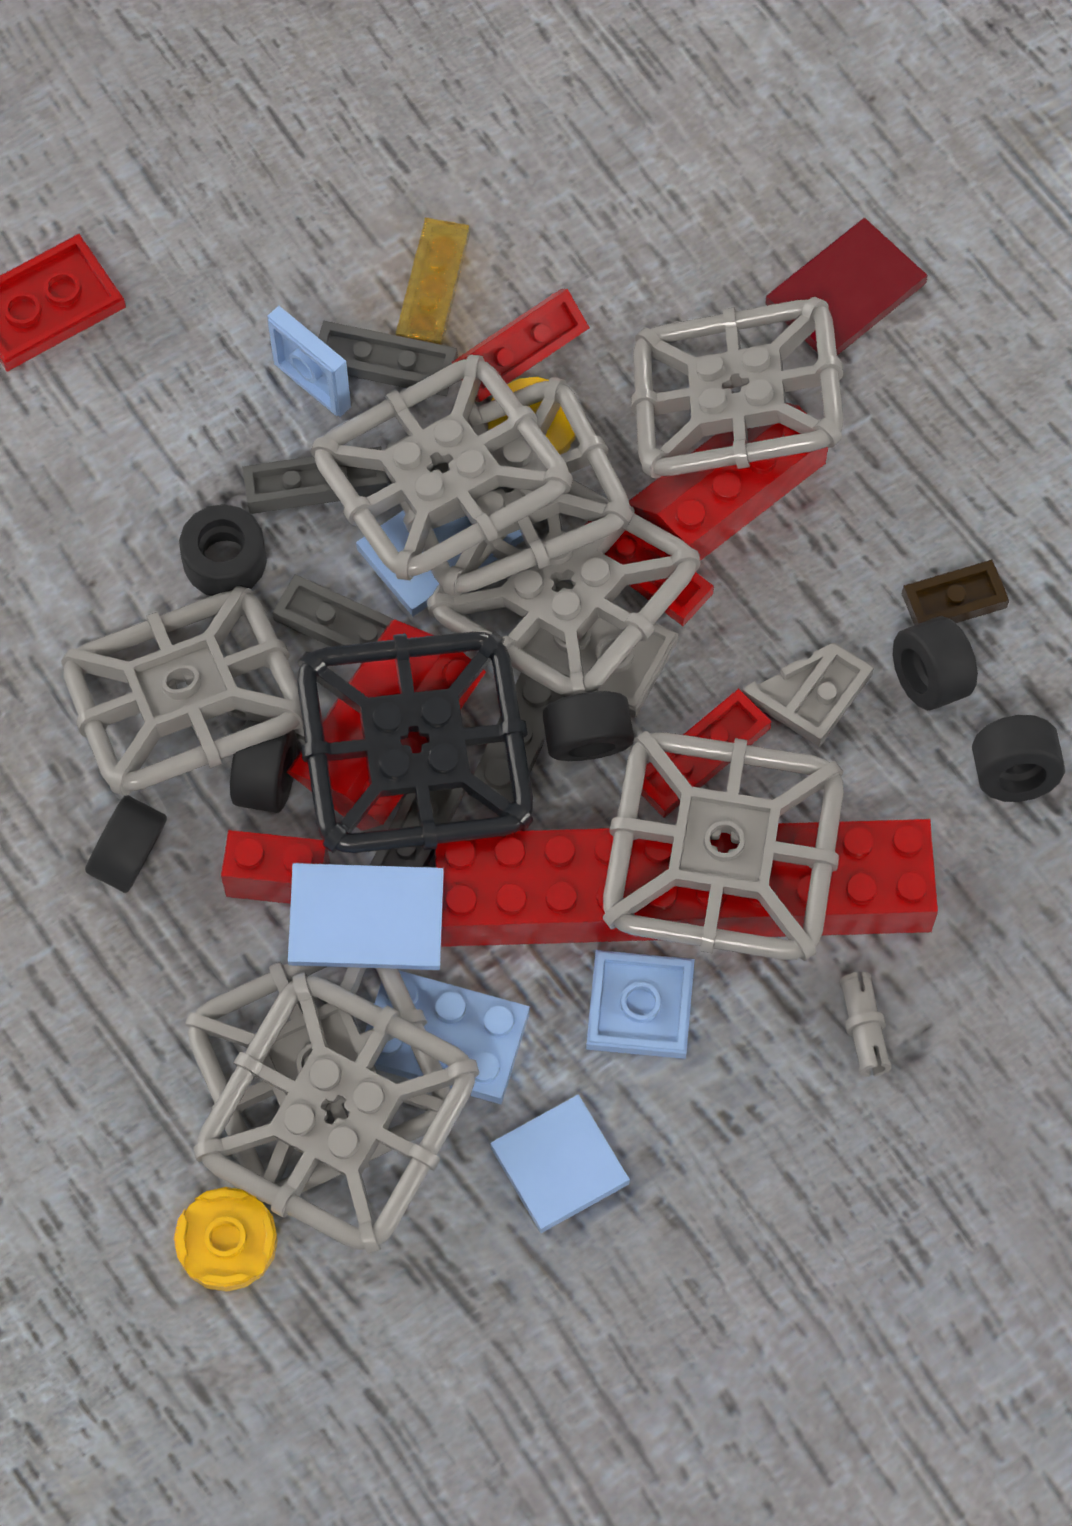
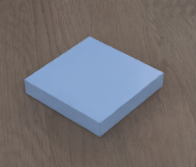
M277 306L267 316L274 365L335 416L341 417L351 408L346 360L282 307Z
M596 950L586 1050L686 1059L695 959Z
M579 1094L490 1143L493 1153L540 1233L547 1231L629 1185L630 1179Z

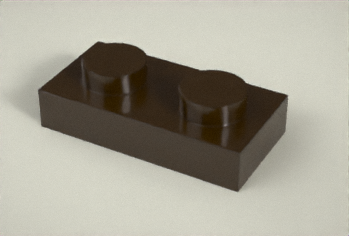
M993 560L904 585L901 593L914 625L938 616H943L953 620L955 623L1006 609L1009 603L1008 595Z

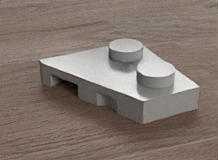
M833 642L815 651L809 659L797 660L781 668L780 674L758 685L756 682L748 684L743 693L760 710L820 747L869 681L874 667Z

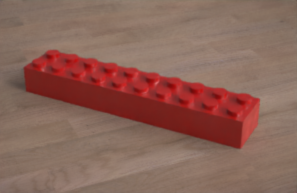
M931 820L839 821L835 853L839 855L838 869L833 871L831 875L822 936L932 932L938 914ZM819 822L778 823L776 841L815 848ZM610 828L517 831L502 837L437 844V849H435L436 868H444L441 947L656 941L658 939L630 935L619 931L617 928L610 929L603 920V915L605 914L603 909V893L614 837L609 832ZM721 833L719 840H710L711 845L717 847L718 852L728 853L730 849L738 847V844L731 842V834ZM639 838L633 840L623 899L669 869L673 844ZM773 860L769 886L803 929L812 869L806 865ZM674 886L633 915L704 926L710 891ZM722 894L717 929L766 937H786L758 899Z

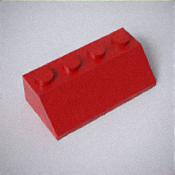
M786 403V404H788V405H790V406H792V407H794V408H796V409H798V410H800V411L806 413L799 405H795V404H791V403ZM781 423L747 429L748 443L800 434ZM733 431L715 434L692 453L733 446ZM828 447L811 452L750 462V467L738 469L737 465L674 476H661L631 498L629 505L634 508V514L678 537L691 548L697 550L701 561L825 465Z
M394 619L391 620L377 641L393 640V635L406 634L407 638L434 635ZM463 652L410 658L414 692L449 689L472 659ZM395 659L362 663L348 682L367 697L400 694ZM485 670L480 673L459 699L460 710L486 673ZM337 698L322 720L325 741L333 743L363 739L360 713L340 698ZM409 732L408 738L400 740L402 746L408 745L411 747L412 753H420L422 744L428 743L427 739L419 736L418 732ZM300 752L287 773L312 792L308 762L302 760V753ZM366 757L328 761L334 810L343 817H345L370 786ZM403 794L380 797L356 827L364 831L382 826Z

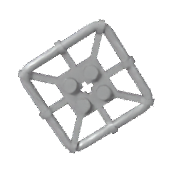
M812 297L809 300H795L736 311L735 307L723 309V314L660 325L651 329L643 328L635 336L636 343L633 351L635 393L631 396V410L636 415L638 456L642 464V471L652 478L657 479L661 476H674L737 465L738 469L750 467V462L811 452L825 447L833 448L842 439L841 431L844 418L839 380L843 377V364L837 358L833 318L829 311L828 303L822 299ZM795 320L771 344L741 349L740 329ZM815 331L818 360L815 365L783 371L782 361ZM726 332L727 352L694 357L668 343ZM651 357L689 376V388L655 393L653 391ZM742 386L741 392L732 393V388ZM821 386L824 418L818 420L786 404L785 392ZM691 409V420L660 449L656 448L655 415ZM781 423L800 433L748 443L747 429ZM731 431L734 433L733 446L686 454L703 436Z
M469 355L467 359L452 363L400 393L397 390H393L385 395V401L337 426L323 437L317 438L311 449V454L315 459L318 470L344 506V516L351 525L358 526L383 564L393 573H396L397 579L411 580L413 576L428 572L482 541H485L487 544L498 538V532L552 503L562 494L568 493L573 483V476L569 473L564 459L536 424V414L530 407L521 404L497 370L488 362H485L483 356ZM463 379L452 413L422 429L409 411V408ZM482 381L506 413L508 419L477 436L467 421ZM393 417H396L409 435L408 438L386 450L344 445ZM523 436L547 468V471L500 466L491 453ZM448 463L449 470L447 472L441 473L438 469L430 472L435 465ZM338 465L385 471L392 484L367 498L359 496ZM499 486L532 491L489 516L483 513L474 501ZM406 501L416 516L404 550L398 552L374 517ZM461 508L473 525L422 553L431 525Z
M552 377L549 381L535 383L513 393L523 406H530L542 401L536 412V424L545 435L560 406L562 407L580 445L576 449L561 454V457L564 459L569 473L591 465L609 503L604 504L567 493L562 494L552 503L498 532V538L520 530L528 547L527 549L474 570L488 545L485 541H482L462 552L455 566L450 567L448 561L433 568L431 572L443 587L445 594L458 597L461 593L480 589L531 567L544 568L550 565L549 560L605 538L619 529L628 527L633 513L630 510L628 497L607 457L608 447L601 436H597L576 394L566 385L565 380ZM496 400L478 407L473 404L467 422L477 436L487 432L484 424L501 418L506 413ZM409 435L401 438L396 442L389 443L385 450L399 443L400 441L408 438ZM523 436L491 453L500 466L547 471V468ZM448 463L437 464L430 472L438 469L441 473H445L449 470ZM513 488L512 492L505 494L503 489H494L474 501L482 512L489 516L532 491ZM403 501L400 503L405 513L403 522L410 533L416 515L407 502ZM461 508L431 525L422 552L439 544L433 529L466 516ZM559 513L593 521L544 542H541L540 538H538L532 525Z
M573 480L571 489L567 493L604 504L609 503L606 497ZM630 506L633 517L628 527L619 529L605 538L549 560V566L541 569L534 566L516 573L502 587L465 593L456 597L445 594L443 587L439 584L432 596L427 600L428 613L454 633L474 631L486 632L491 635L492 632L463 615L506 607L523 617L508 636H503L505 638L503 644L508 650L513 668L555 693L566 697L594 692L603 685L639 641H646L652 635L655 622L684 590L695 572L700 568V556L697 550L691 548L683 540L634 514V508ZM560 513L548 518L549 533L541 542L566 533L562 531ZM626 530L671 556L622 565L604 554ZM507 535L488 543L474 570L478 569L491 553L500 560L521 550L503 541ZM668 578L639 613H629L612 603L626 585ZM561 580H571L574 588L571 590L562 588L559 592H556L555 584ZM600 617L621 629L622 632L584 675L579 640ZM540 628L566 642L570 677L563 675L522 651Z
M236 586L233 590L218 593L160 616L158 611L146 615L147 621L88 642L77 649H69L61 660L64 680L78 713L76 724L79 732L88 739L101 775L110 785L111 791L117 794L127 796L132 791L148 788L205 765H209L210 769L222 764L221 759L231 756L239 750L283 736L294 729H301L303 727L297 679L288 662L290 657L286 644L277 638L262 604L253 595L250 588ZM216 615L204 634L175 645L171 644L167 633ZM246 615L259 644L223 657L220 646L239 617ZM155 638L160 649L130 662L108 657V655ZM265 666L271 669L283 698L238 688L233 678ZM88 673L129 684L132 692L95 706L84 676ZM185 681L188 685L183 689H177V684ZM235 709L272 718L213 741L205 723L206 720ZM141 713L144 725L118 762L106 733L107 726ZM193 726L201 746L140 769L161 737Z
M647 731L635 737V745L632 747L627 759L618 815L611 820L609 831L614 837L603 893V909L605 911L603 920L609 928H617L619 931L634 936L701 946L700 952L712 954L713 949L780 960H796L801 958L804 961L815 955V947L819 944L823 933L831 875L833 871L838 869L839 855L835 853L844 795L843 780L841 778L844 772L837 762H828L813 755L747 745V740L735 738V742L732 743L669 732H654L650 734ZM665 752L731 762L727 791L722 792L692 787ZM647 761L653 764L680 799L676 825L637 819ZM743 765L810 775L773 800L739 794ZM824 789L815 848L777 842L779 817L817 791ZM721 833L731 834V842L738 844V847L730 849L728 853L718 852L717 847L711 845L710 840H719ZM639 838L673 844L669 869L623 899L633 840ZM773 860L806 865L812 869L803 929L769 886ZM674 886L710 891L704 926L633 915ZM722 894L758 899L788 940L717 929Z
M278 962L269 967V973L213 998L199 1007L195 1013H189L185 1026L189 1028L190 1047L214 1101V1105L227 1085V1080L208 1035L246 1048L249 1047L256 1035L216 1019L277 990L280 993L288 983L293 981V975L306 972L307 976L326 967L291 966ZM348 967L340 987L356 994L366 968ZM376 968L393 1008L400 1011V1018L425 1030L424 1026L427 1024L424 1013L421 1009L415 1008L399 970ZM299 1002L290 1015L291 1021L285 1023L262 1063L294 1081L312 1052L310 1038ZM329 1003L318 1007L327 1047L355 1062L373 1029L361 1034L352 1015ZM390 1036L388 1041L394 1039L395 1037ZM411 1046L423 1075L443 1070L439 1060ZM374 1064L371 1071L379 1074ZM264 1081L248 1087L225 1127L227 1135L231 1136L247 1131L241 1116L244 1109L273 1095L276 1096L281 1106L287 1094ZM448 1086L432 1091V1095L423 1094L404 1100V1103L426 1111L388 1131L409 1142L424 1136L451 1087ZM338 1099L336 1103H329L325 1108L328 1116L333 1115L334 1120L337 1118L346 1120L348 1117V1113L344 1108L346 1100ZM279 1140L266 1171L255 1147L235 1153L241 1166L280 1187L285 1185L289 1177L282 1179L294 1148ZM379 1143L370 1161L392 1151V1149ZM319 1162L302 1193L341 1175V1173Z
M306 972L293 975V981L288 983L279 993L246 1052H239L233 1062L237 1067L203 1124L198 1137V1144L193 1147L196 1161L203 1162L204 1166L214 1175L270 1204L271 1211L281 1217L290 1215L345 1246L358 1250L365 1249L367 1254L381 1250L380 1244L386 1242L395 1231L428 1170L434 1171L440 1161L437 1154L472 1093L475 1077L479 1075L476 1060L469 1059L468 1055L458 1047L400 1018V1011L390 1006L381 1008L327 979L307 976ZM314 996L374 1027L373 1032L355 1062L327 1047ZM300 1001L312 1052L294 1081L262 1063L296 1004ZM390 1036L448 1065L446 1069L398 1084L371 1071ZM254 1077L287 1094L270 1124L219 1139ZM452 1086L419 1145L413 1144L387 1130L404 1100ZM338 1099L346 1100L344 1108L349 1112L347 1119L337 1118L333 1124L327 1123L328 1114L325 1111L329 1103H336ZM276 1140L303 1153L288 1181L282 1187L225 1157ZM381 1143L411 1160L380 1216L374 1222L362 1173L377 1146ZM319 1162L347 1177L359 1228L299 1197Z

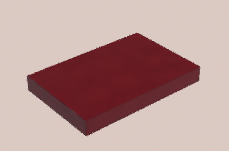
M864 217L766 295L765 304L768 306L795 300H809L812 297L826 301L833 318L836 353L839 355L923 287L927 282L928 275ZM789 320L784 322L788 326H790L795 320ZM813 331L804 341L818 353L816 332Z

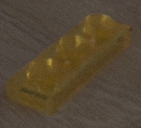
M425 217L396 329L397 336L443 344L470 236V225Z

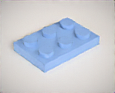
M399 970L415 1008L421 1009L427 1020V1024L424 1026L425 1030L458 1047L468 1055L469 1059L476 1060L479 1075L475 1077V1083L470 1096L502 1105L530 1014V1006ZM381 982L374 1004L381 1008L386 1006L393 1008ZM367 1024L365 1032L370 1029H373L374 1027L370 1024ZM396 1038L386 1043L375 1063L377 1070L408 1079L423 1076L411 1046ZM440 1061L442 1068L446 1069L448 1065Z

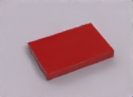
M80 234L0 275V362L7 372L126 308L124 298Z

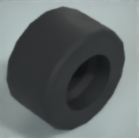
M227 504L208 506L194 513L183 526L179 538V547L184 573L191 584L204 594L213 596L221 592L233 590L236 586L252 589L263 576L267 563L263 531L254 516L241 507ZM220 541L236 542L242 549L236 557L228 561L218 562L210 560L205 556V551L211 545Z
M938 616L898 632L893 641L892 656L894 668L905 693L918 707L930 711L972 694L977 686L978 670L976 657L968 638L953 620Z
M599 691L576 694L551 702L543 709L542 718L548 754L556 760L569 762L599 759L622 752L633 744L634 734L628 699L621 693Z
M1014 715L998 719L986 725L973 741L972 751L980 789L990 798L1002 802H1023L1036 799L1051 792L1060 784L1065 774V765L1057 729L1048 720L1035 715Z
M248 720L241 730L262 722ZM295 730L283 736L239 750L233 754L230 774V797L233 805L274 813L282 811L288 800L293 782V777L287 771L295 761L297 754Z
M129 795L124 796L109 819L86 864V873L121 892H129L162 832L167 816Z

